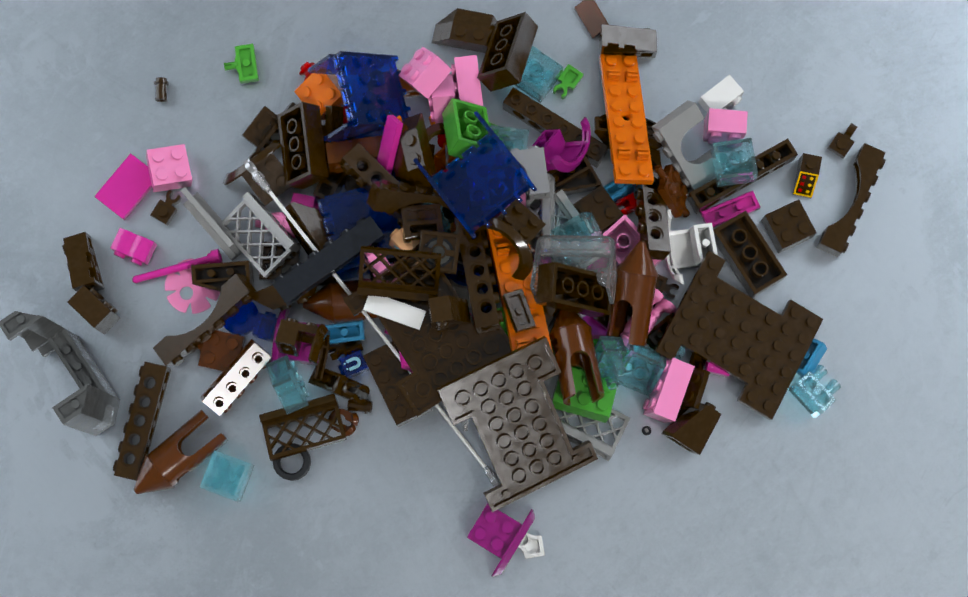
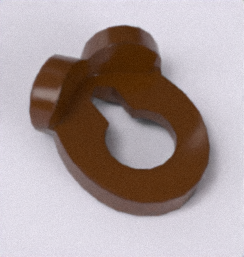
M339 409L340 414L345 417V420L351 422L350 426L343 424L346 437L350 436L355 432L356 426H358V415L345 409ZM335 410L331 412L328 420L332 421L336 416ZM333 426L332 429L340 433V429Z

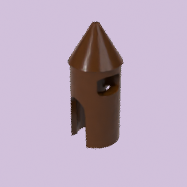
M639 241L615 269L616 276L612 295L611 315H609L605 339L621 338L620 334L624 331L631 305L633 312L629 344L646 346L656 282L659 275L646 243Z
M358 280L342 281L351 293L357 291ZM331 281L314 295L308 298L309 301L303 303L304 309L334 324L337 322L367 320L362 312L356 316L352 314L344 301L348 294L338 282ZM367 312L371 319L378 318L377 315Z
M559 310L549 337L554 348L555 359L561 371L558 374L563 403L570 406V398L576 394L571 366L583 369L591 401L594 403L602 399L605 394L591 333L592 327L577 313Z
M200 410L153 451L145 455L133 489L136 494L175 488V485L178 484L179 479L187 472H192L228 441L220 433L191 456L184 455L181 448L182 442L209 418L203 410Z

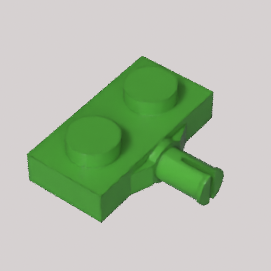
M254 45L235 46V62L224 63L225 71L236 69L241 84L259 81Z

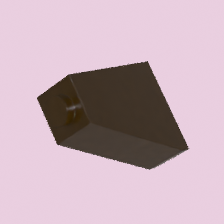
M709 402L705 404L700 403L699 409L689 408L675 422L665 428L662 435L685 450L700 455L721 413L716 411V406Z

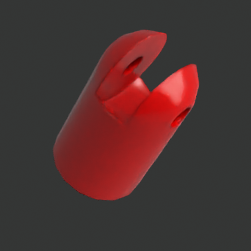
M634 193L618 199L615 203L618 208L624 206L621 210L623 215L635 212L637 206Z

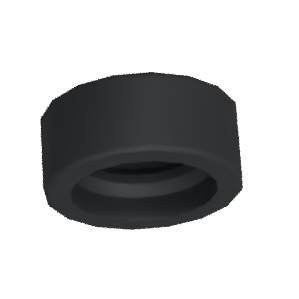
M292 443L290 446L298 448L301 445ZM284 446L279 447L274 454L281 453ZM308 451L300 453L303 457V466L298 472H285L281 467V459L272 461L275 472L286 480L294 481L301 479L310 470L311 458Z

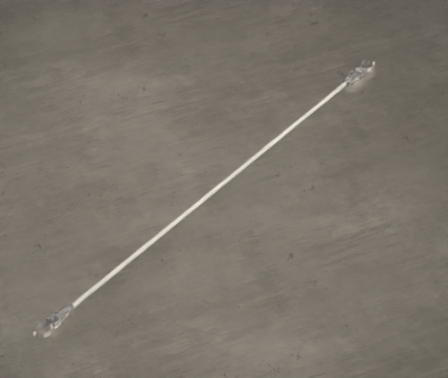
M249 159L244 161L243 164L252 174L253 180L272 197L312 250L319 252L274 195L265 176L257 170L254 163ZM336 273L333 274L348 296L352 293ZM362 311L366 319L400 361V355L367 312ZM437 404L435 407L481 464L491 484L494 487L500 485L497 474L483 462L455 425L453 426L450 418L440 405Z

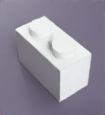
M729 74L702 95L698 103L706 112H708L709 108L727 110L730 105L735 106L742 100L741 97L744 90Z

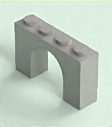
M687 100L654 124L652 129L655 132L653 133L654 138L663 146V153L667 158H670L673 167L679 172L683 185L694 191L709 182L731 164L723 150L713 147L693 161H687L683 157L681 142L685 133L705 119L697 104Z
M530 146L525 150L513 148L508 150V152L492 151L486 155L474 153L466 157L472 208L491 205L490 177L496 169L506 165L518 167L525 173L528 180L530 200L550 198L544 147Z

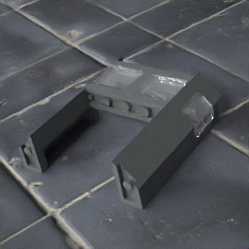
M14 311L0 321V328L8 340L11 341L20 336L25 339L33 352L38 349L43 357L56 351L80 388L52 407L63 425L94 436L99 435L112 425L115 426L120 399L90 356L79 336L40 315Z

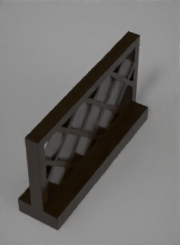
M361 246L357 295L422 301L438 297L442 253ZM365 253H373L377 258L369 263L364 258ZM393 255L397 260L389 265L384 257ZM408 256L414 257L417 260L411 267L404 261ZM428 258L437 259V264L431 269L424 263ZM379 261L386 266V269L380 273L373 267ZM399 263L407 269L400 275L393 269ZM419 265L426 270L420 277L413 271ZM370 269L376 276L372 279L363 278V273ZM390 271L396 278L392 281H386L383 275ZM409 272L416 279L412 283H408L403 279ZM430 274L435 280V285L426 284L422 279Z
M334 393L259 415L270 461L347 440L338 400ZM335 410L336 416L332 421L324 418L328 411ZM315 416L318 418L313 427L305 423L308 417ZM293 421L299 423L294 432L287 429L289 423ZM321 421L330 424L325 433L317 429ZM303 426L311 430L306 438L298 435ZM333 426L340 429V436L331 437L328 435ZM277 427L280 429L275 438L269 435V428ZM284 431L292 435L287 444L279 440ZM314 432L322 435L319 442L313 443L309 441ZM295 437L303 441L302 445L298 448L290 446ZM276 443L284 446L281 453L273 455L272 449Z

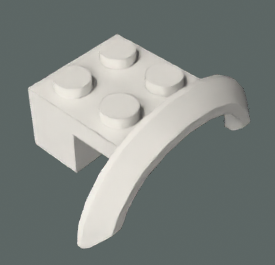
M671 209L667 211L671 252L666 257V262L672 278L679 284H684L683 276L679 273L678 269L699 267L708 251L718 255L712 223L693 225L690 229L670 231L672 214Z

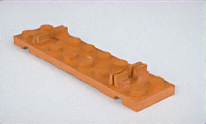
M600 54L599 64L600 71H602L601 80L611 160L614 166V183L652 185L654 176L637 56Z
M486 229L511 352L543 336L547 338L552 349L543 305L536 304L538 281L534 263L530 274L524 281L514 279L512 275L519 266V256L516 248L503 234L492 229ZM522 289L536 326L515 333L502 296L506 293Z

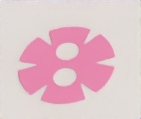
M192 258V259L183 260V261H181V262H179V263H183V262H186V261L193 260V258ZM191 268L179 271L180 275L172 273L166 277L165 291L176 290V292L167 296V299L175 309L186 313L190 303L192 314L201 313L211 307L206 297L215 301L219 297L220 291L192 284ZM183 287H190L193 290V296L188 300H184L180 296V290Z

